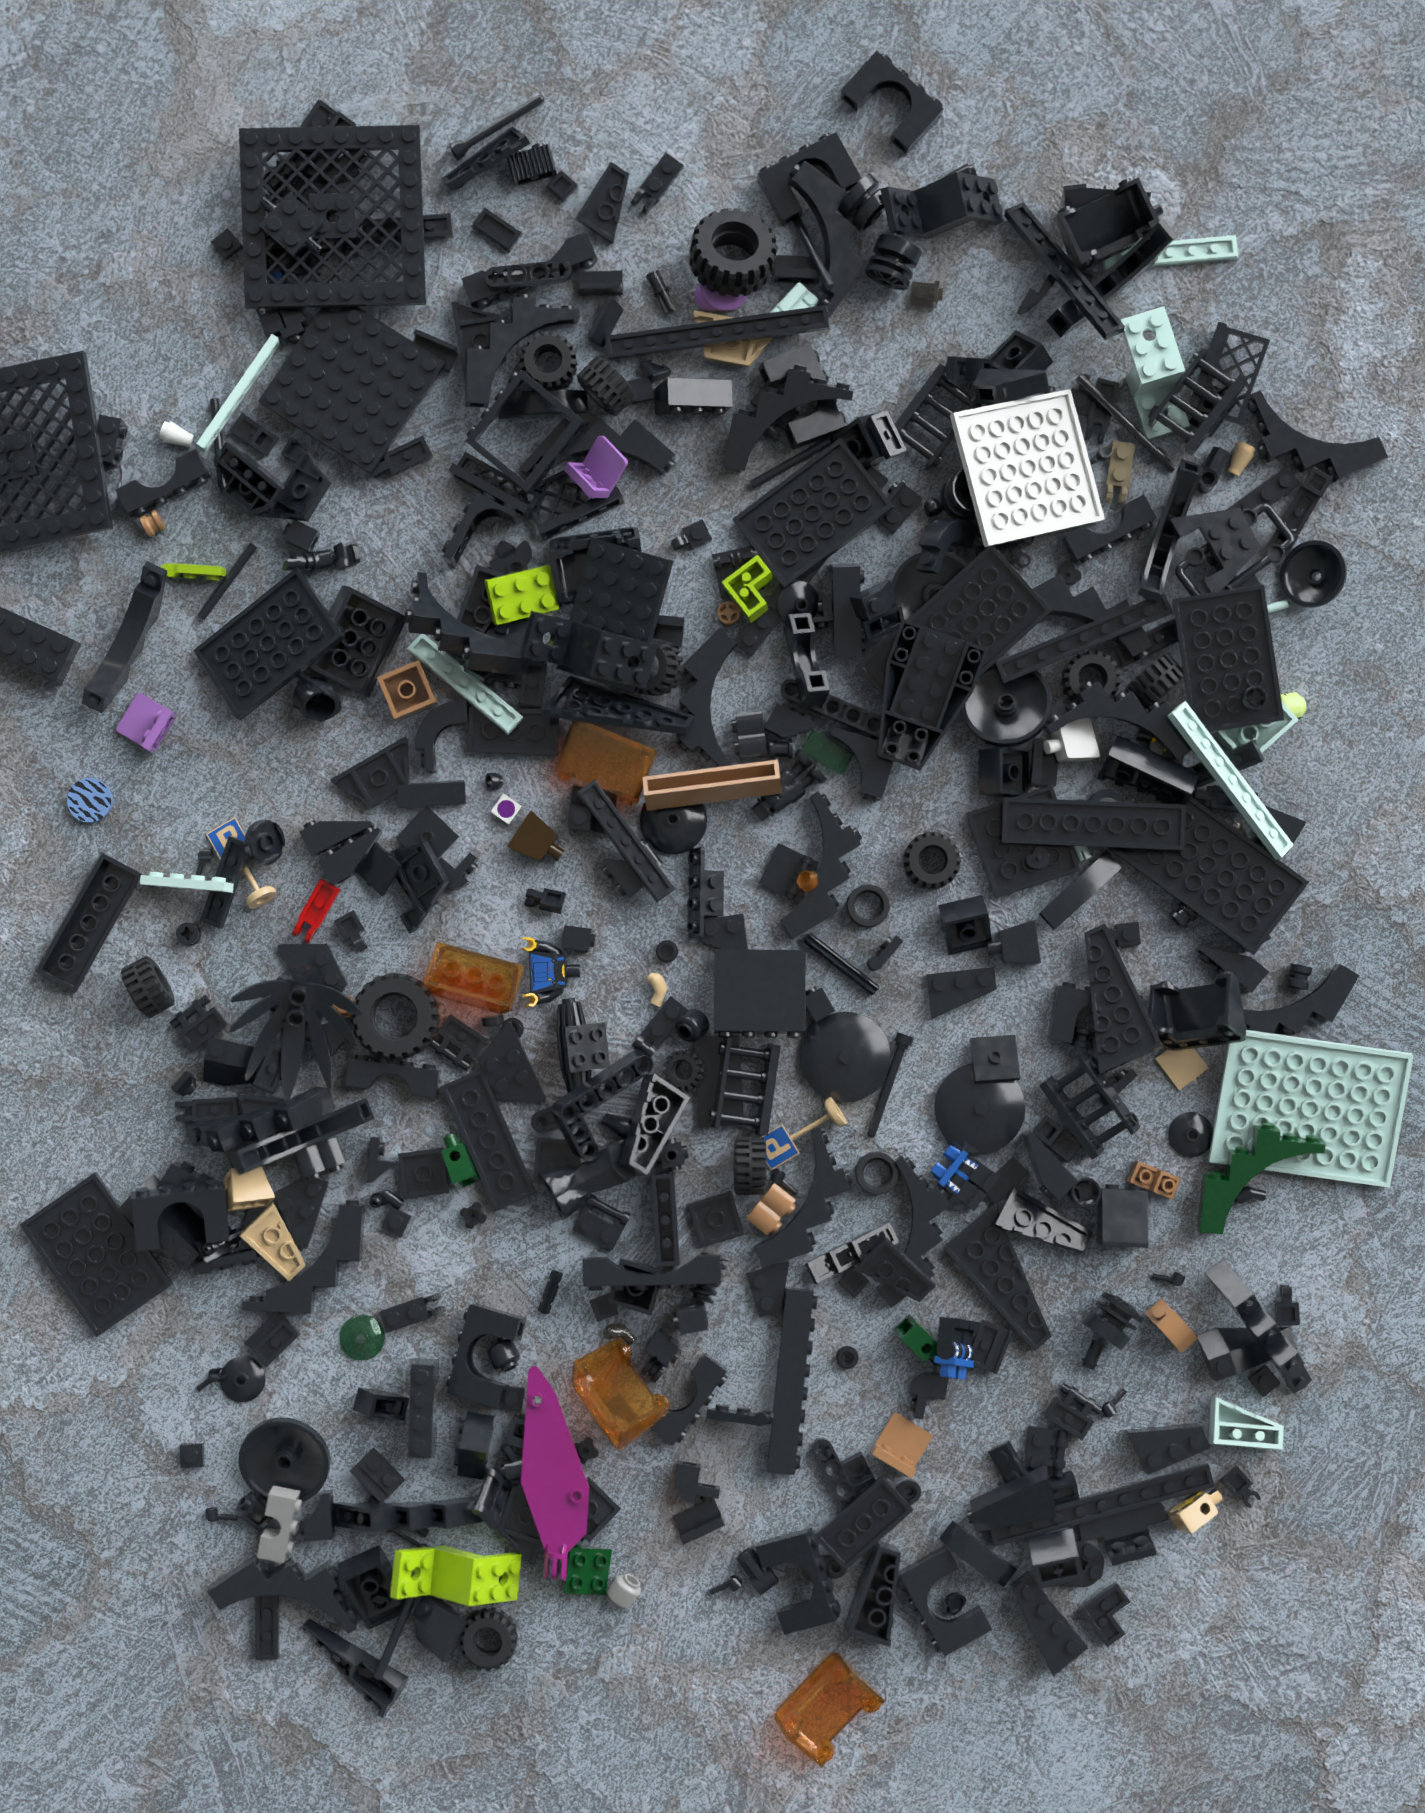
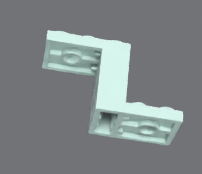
M1163 306L1120 320L1125 326L1123 334L1133 362V366L1126 376V381L1143 434L1150 440L1174 433L1158 421L1153 428L1149 427L1150 418L1148 414L1155 405L1159 407L1185 372L1173 331ZM1145 330L1153 331L1155 339L1152 341L1145 340L1143 332ZM1171 403L1166 409L1167 416L1183 428H1189L1190 424L1186 413Z

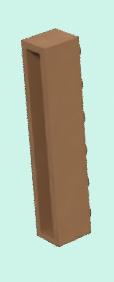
M778 760L642 777L647 811L782 793Z

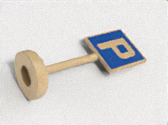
M236 817L206 834L220 860L228 836L245 840V833ZM245 864L243 872L254 889V892L247 897L246 903L250 909H254L270 902L277 895V892L272 886L259 888Z
M829 1097L824 1102L828 1114L791 1136L784 1125L781 1124L771 1130L768 1136L763 1135L760 1137L766 1141L767 1165L770 1170L800 1154L793 1142L798 1137L829 1119L838 1127H843L847 1124L841 1109L832 1097Z

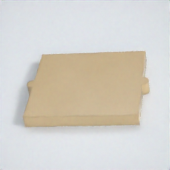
M1195 1049L1165 1050L1155 1058L1178 1090L1191 1081H1196V1077L1208 1069V1066Z

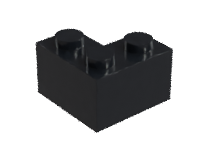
M467 1411L466 1420H461L459 1434H462V1438H457L454 1466H458L457 1476L484 1480L483 1474L487 1468L489 1446L494 1426L493 1415Z

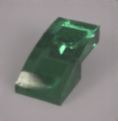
M812 730L801 748L804 752L841 775L853 758V755L814 730Z

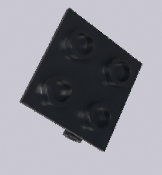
M752 546L712 554L721 598L730 597L724 590L722 581L758 555V552Z
M778 843L759 884L800 903L819 862Z

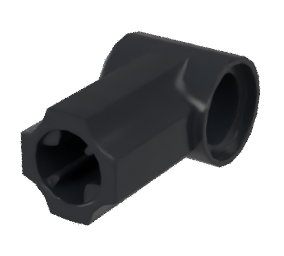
M1212 447L1203 465L1201 477L1210 478L1212 484H1204L1200 478L1196 488L1199 492L1209 493L1217 484L1230 457L1226 450L1220 447Z
M752 1546L736 1557V1560L750 1577L749 1580L759 1595H763L779 1583V1579L770 1567L762 1569L759 1556Z

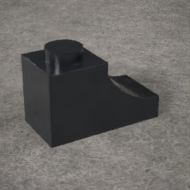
M324 1490L321 1493L317 1510L312 1514H307L304 1517V1521H301L300 1531L301 1535H305V1541L332 1540L336 1536L333 1490Z

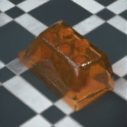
M437 942L424 986L437 997L498 1014H507L512 1011L524 966Z

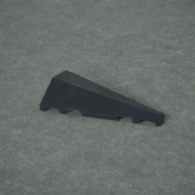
M309 1619L302 1629L309 1631L318 1639L316 1642L319 1648L324 1646L332 1655L330 1660L352 1685H357L366 1693L364 1699L367 1702L372 1700L380 1709L378 1714L383 1718L404 1690L408 1676L388 1665L382 1680L374 1678L373 1675L380 1661L379 1659Z

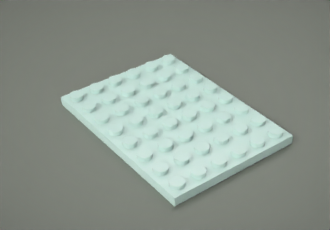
M1246 1030V1040L1230 1043L1227 1046L1208 1158L1209 1162L1227 1165L1228 1149L1235 1150V1147H1245L1251 1151L1254 1125H1261V1122H1269L1278 1127L1281 1131L1280 1136H1283V1133H1292L1299 1138H1305L1306 1135H1315L1320 1137L1319 1139L1326 1146L1325 1154H1303L1288 1157L1271 1164L1264 1170L1390 1188L1414 1055L1412 1053Z

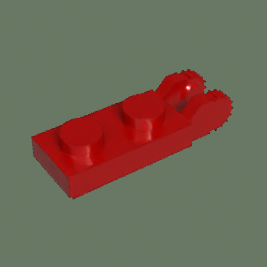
M320 879L298 918L300 919L292 935L297 937L301 933L305 922L312 926L305 935L304 942L309 944L317 929L321 927L341 889Z

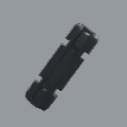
M557 1270L551 1271L550 1281L547 1282L542 1296L543 1301L540 1302L538 1307L540 1313H550L551 1303L554 1302L559 1287L558 1282H561L563 1276L562 1272Z

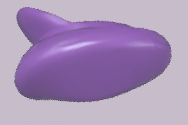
M700 283L695 290L696 303L705 311H731L739 308L747 298L743 294H740L739 297H731V295L727 294L726 296H721L719 292H711L707 289L706 285L702 286Z

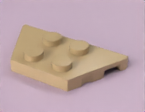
M694 310L696 323L733 318ZM774 337L703 347L706 360L750 368Z

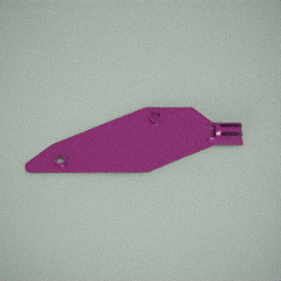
M532 1366L528 1371L521 1484L545 1550L543 1579H548L550 1558H552V1580H557L559 1559H562L561 1580L566 1581L568 1552L587 1532L589 1484L557 1395L537 1366ZM535 1396L541 1397L542 1402L540 1404L534 1401Z

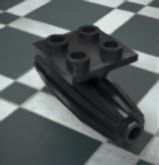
M575 998L562 999V1004H558L556 1034L560 1068L567 1092L569 1093L591 1079L592 1070L610 1067L605 1022L586 1024L581 1003L576 1002Z

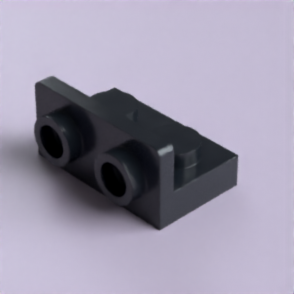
M903 479L899 484L895 482L887 491L890 494L887 498L894 506V509L878 520L892 534L899 529L923 499L905 485L906 482Z

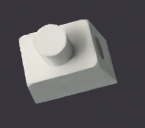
M1083 718L1068 723L1051 734V740L1044 741L1043 744L1044 751L1047 754L1055 753L1058 762L1090 761L1100 757L1090 718Z

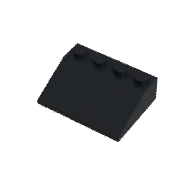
M342 585L329 613L346 638L310 665L308 669L369 698L378 680L377 677L380 676L405 625V616L351 587Z

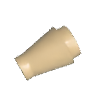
M1239 441L1238 445L1234 446L1227 471L1239 477L1254 457L1255 448Z

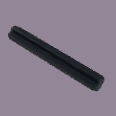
M809 933L805 937L803 942L870 995H874L878 991V984L814 934Z

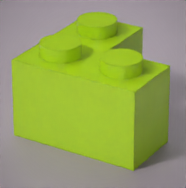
M757 555L723 580L722 585L750 623L768 611L767 603L758 593V590L773 580L769 568Z

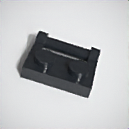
M897 935L893 938L887 937L879 947L882 949L880 954L868 960L867 967L869 970L876 971L880 969L903 940Z
M590 1194L572 1230L613 1251L631 1213L627 1211L622 1212L596 1199L597 1196ZM591 1207L619 1220L618 1226L590 1213Z
M486 1468L477 1502L473 1504L471 1512L478 1515L490 1529H499L512 1487L496 1470Z

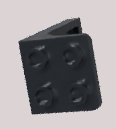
M485 492L483 495L476 493L473 501L469 500L463 511L466 514L462 521L458 520L453 528V533L455 534L452 540H447L442 549L444 553L443 558L446 563L454 568L456 567L477 526L482 521L491 517H501L518 525L520 520L515 512L516 509L506 503L503 506L495 501L496 498Z

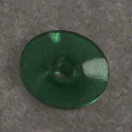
M357 1315L347 1320L342 1326L339 1336L340 1345L349 1357L361 1361L369 1360L382 1350L385 1342V1332L380 1322L369 1315ZM359 1334L365 1336L363 1343L357 1340Z

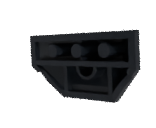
M225 442L214 459L220 493L249 517L273 508L285 490L284 484L254 459L228 442Z

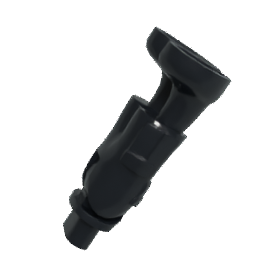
M801 749L795 752L796 763L790 771L783 769L780 772L782 793L760 796L757 799L758 802L751 808L762 822L771 815L773 817L774 814L780 812L789 804L797 802L806 794L804 789L814 783L823 784L827 780L814 765L799 782L795 781V778L813 765L812 761Z

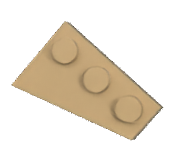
M273 1202L240 1233V1237L288 1281L305 1267L306 1263Z

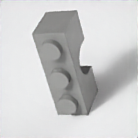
M273 1485L268 1495L265 1515L276 1518L281 1528L264 1529L260 1538L257 1558L284 1563L287 1556L292 1555L294 1542H291V1537L296 1534L298 1521H295L296 1513H300L302 1500H299L300 1491Z

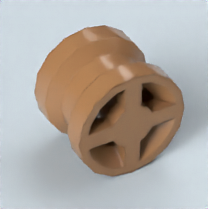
M156 509L151 511V514L148 516L143 515L139 517L149 537L154 536L157 531L166 530V526Z
M724 602L719 606L717 617L722 625L733 626L739 620L740 611L735 603Z

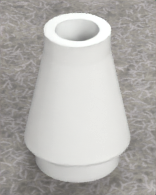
M165 421L159 438L164 443L190 448L194 435L173 422L168 423Z

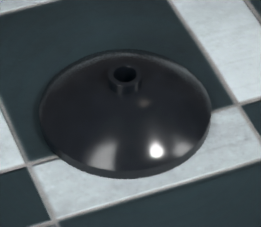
M1320 540L1303 542L1293 548L1288 556L1285 557L1280 570V583L1285 595L1295 604L1307 608L1320 607L1335 599L1343 589L1347 577V566L1341 552L1330 543ZM1321 574V578L1316 581V575Z
M645 802L640 813V828L646 841L649 840L653 848L666 854H681L694 848L703 838L707 827V814L703 804L647 811ZM671 815H675L678 818L676 823L669 822Z

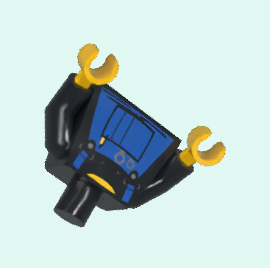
M522 937V940H527L528 942L526 948L520 947V949L529 951L530 993L522 995V998H529L530 1003L524 1005L525 1008H529L538 1004L549 1003L562 995L564 988H567V978H580V964L567 965V957L563 955L562 950L547 941Z

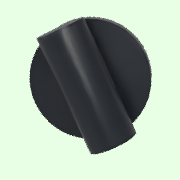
M185 1071L171 1086V1089L181 1096L190 1095L196 1089V1078L188 1071Z

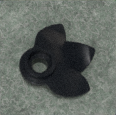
M501 540L497 549L499 558L489 561L491 569L504 575L512 574L515 567H520L521 571L528 570L527 564L532 559V550L529 543L524 540L516 548L509 542Z

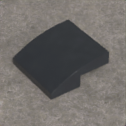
M318 99L300 127L356 126L357 124L340 111H335L321 99ZM329 151L325 153L331 158L336 151Z

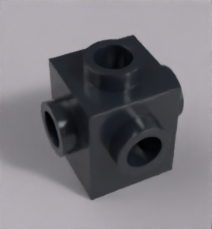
M676 1138L667 1139L657 1157V1164H662L663 1169L668 1168V1172L682 1169L681 1165H684L685 1159L689 1158L687 1146H682L681 1141L676 1142ZM669 1151L676 1153L675 1159L671 1160L668 1158L667 1154Z

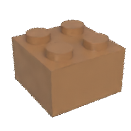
M419 660L377 677L391 713L397 722L439 705L422 663Z

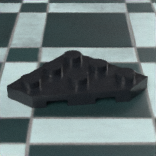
M305 1177L274 1192L275 1198L271 1203H274L295 1244L309 1247L329 1185L328 1181L319 1178L308 1181V1178ZM267 1207L248 1209L243 1227L246 1228Z

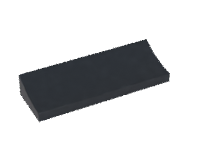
M101 851L38 962L35 972L76 993L139 882L142 873Z

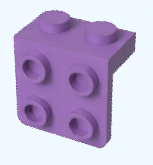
M598 436L583 463L567 462L563 470L570 476L569 478L572 482L578 484L587 497L592 499L608 498L628 465V461L605 436Z

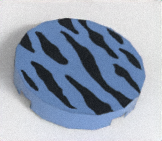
M85 778L77 781L70 788L67 795V805L70 813L76 819L85 823H96L103 820L111 811L113 795L110 788L104 782L95 778Z

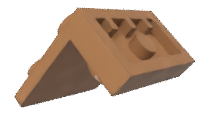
M894 1412L872 1447L871 1452L872 1455L912 1478L916 1472L915 1466L933 1435L897 1412Z

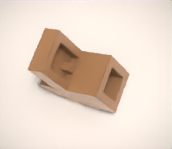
M1162 1299L1144 1313L1180 1353L1198 1339L1189 1326Z

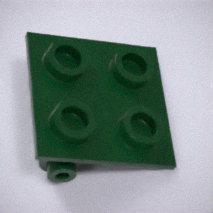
M575 1545L569 1551L563 1593L606 1595L612 1549L581 1548L580 1545Z

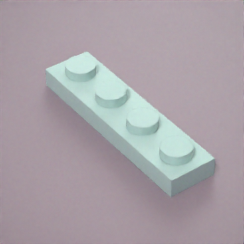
M150 872L149 876L141 875L140 884L147 886L233 893L234 884L225 882L226 878L212 877V881H206L205 876L191 875V879H184L183 874L170 873L169 878L163 877V873Z

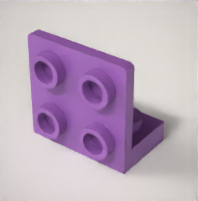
M139 692L118 724L116 731L150 752L155 753L176 719L177 714Z

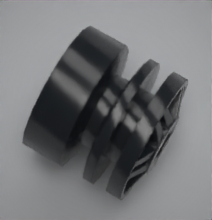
M880 234L873 249L877 256H870V264L866 266L864 273L870 279L883 286L896 290H907L910 284L909 280L913 277L910 269L917 267L922 251L916 245L903 238L890 234Z
M963 468L944 483L940 492V501L943 509L950 517L971 520L976 518V513Z
M1103 1291L1101 1296L1108 1300L1109 1303L1105 1306L1097 1300L1096 1305L1102 1310V1313L1098 1314L1090 1311L1082 1323L1122 1351L1130 1340V1337L1123 1330L1127 1327L1136 1331L1137 1327L1129 1323L1131 1318H1134L1141 1323L1144 1318L1139 1315L1133 1306L1117 1295L1115 1296Z

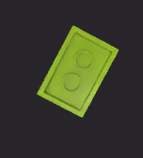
M550 565L484 580L494 625L530 617L531 611L546 613L559 609Z

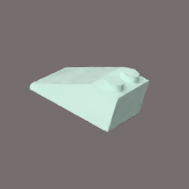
M1282 702L1283 721L1216 731L1213 735L1227 750L1255 739L1262 753L1293 726L1298 719Z

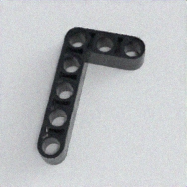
M633 1051L553 1104L552 1115L575 1156L585 1161H593L597 1158L599 1148L583 1116L649 1074L653 1068L651 1057ZM641 1059V1065L637 1068V1063ZM623 1071V1076L619 1079V1074ZM605 1083L604 1090L600 1091L601 1085ZM586 1095V1101L582 1104V1098ZM568 1107L567 1114L563 1116L564 1109ZM578 1126L577 1132L573 1135V1129ZM587 1145L586 1152L582 1153L583 1148Z

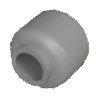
M631 1574L618 1575L607 1590L611 1605L617 1609L631 1608L641 1595L639 1580Z

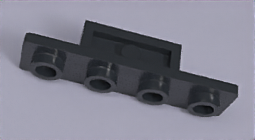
M698 847L691 848L688 855L689 877L687 883L689 899L687 907L689 910V921L687 923L689 938H703L704 916H723L724 871L705 870V848Z

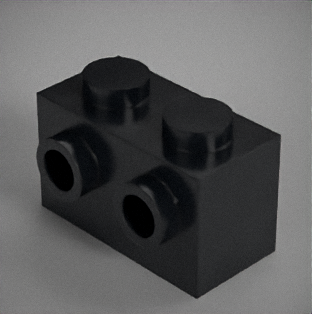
M99 414L97 426L103 465L118 467V462L123 457V448L121 447L123 439H126L128 427L121 418Z

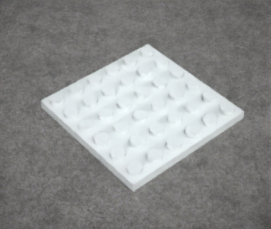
M1071 389L960 411L950 415L984 547L1105 520Z

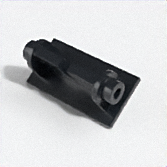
M228 1226L229 1241L206 1243V1238L195 1242L204 1263L239 1247L238 1242L241 1240L240 1233L242 1231L240 1229H231Z

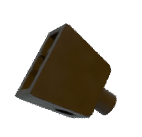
M531 810L507 845L511 850L541 863L546 855L558 862L565 851L554 844L559 836Z

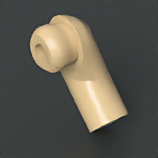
M650 973L647 977V982L652 985L655 991L650 1003L661 1007L668 988L663 976L659 973Z

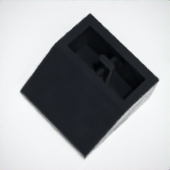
M1073 1528L1028 1537L1038 1588L1084 1578Z

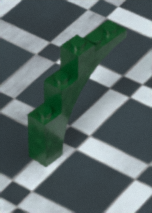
M1261 1122V1125H1254L1251 1151L1245 1147H1235V1150L1228 1149L1225 1176H1223V1173L1215 1171L1203 1174L1197 1228L1200 1233L1223 1234L1226 1218L1234 1200L1243 1187L1256 1174L1271 1164L1288 1157L1303 1154H1325L1326 1144L1319 1139L1320 1137L1315 1135H1306L1305 1138H1299L1292 1133H1283V1136H1280L1281 1131L1273 1123Z

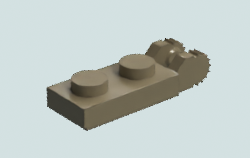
M1112 441V454L1109 458L1105 485L1107 486L1105 503L1111 502L1113 487L1121 488L1118 498L1119 505L1125 504L1133 463L1134 443Z

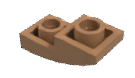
M1135 1160L1127 1181L1173 1200L1181 1178Z

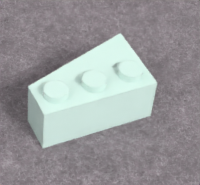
M1217 1397L1211 1398L1209 1444L1270 1450L1283 1449L1284 1426L1227 1403Z

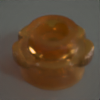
M804 870L798 875L797 883L804 892H810L818 884V875L815 871Z

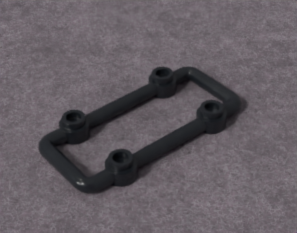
M1260 503L1253 509L1246 508L1241 512L1250 527L1256 523L1257 516L1265 512L1286 540L1280 545L1272 544L1268 547L1264 557L1230 581L1221 591L1236 589L1269 563L1280 562L1284 558L1285 552L1294 545L1295 537L1270 504ZM1207 543L1200 548H1191L1186 553L1185 559L1175 568L1176 577L1191 596L1201 595V593L1185 574L1184 570L1190 566L1197 567L1204 561L1205 555L1211 551Z

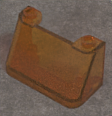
M572 720L554 771L558 772L557 777L567 781L570 778H576L589 784L596 780L603 790L620 797L621 803L632 806L633 803L638 805L644 791L642 777L650 776L658 757V752L648 746L588 722Z
M620 1337L573 1361L572 1385L574 1390L617 1450L627 1447L668 1414L670 1407L666 1396H661L659 1393L653 1395L631 1365V1356L633 1354L630 1346L624 1344Z
M833 1652L777 1708L774 1718L787 1740L822 1768L834 1755V1745L831 1741L862 1709L869 1714L878 1711L884 1704L885 1699L840 1654Z

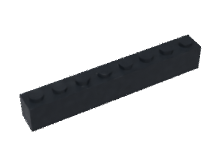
M786 1287L773 1405L775 1419L771 1424L767 1472L795 1475V1469L800 1468L801 1455H797V1446H802L803 1433L799 1432L800 1423L804 1424L805 1410L801 1408L802 1400L807 1401L808 1387H804V1380L809 1378L810 1364H806L807 1355L812 1354L813 1341H809V1332H814L815 1319L811 1318L812 1309L817 1307V1296H814V1291L810 1289Z

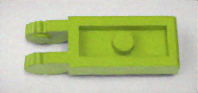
M164 563L161 568L167 570L166 577L177 578L183 574V578L197 579V575H205V580L219 581V576H226V569L221 566Z

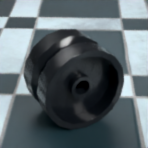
M872 174L863 177L848 192L837 209L845 219L853 217L852 224L857 227L859 232L869 228L885 211L881 190H877L879 181Z

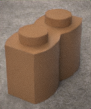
M774 1182L750 1211L746 1219L764 1234L768 1235L770 1232L775 1234L782 1225L779 1220L784 1214L789 1216L795 1209L796 1205L793 1203L796 1199Z

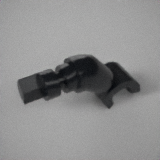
M341 542L333 547L334 551L326 549L308 552L303 555L292 554L290 559L284 561L282 570L293 571L295 568H299L309 573H319L335 567L336 562L339 567H351L360 563V553L357 544H350L344 547Z

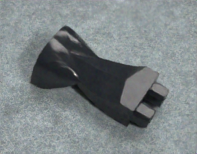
M626 1139L611 1141L599 1149L596 1159L584 1161L577 1168H554L538 1174L552 1195L561 1220L567 1219L576 1212L587 1200L590 1193L626 1183L636 1177L619 1165Z

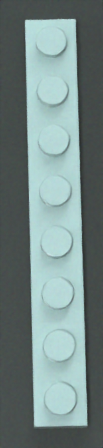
M1186 701L1182 702L1168 715V718L1275 860L1282 858L1293 846V843Z

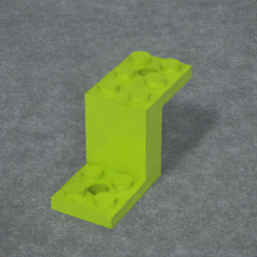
M446 1545L395 1550L390 1597L401 1599L432 1595L467 1606L517 1600L522 1554L513 1552L482 1556Z

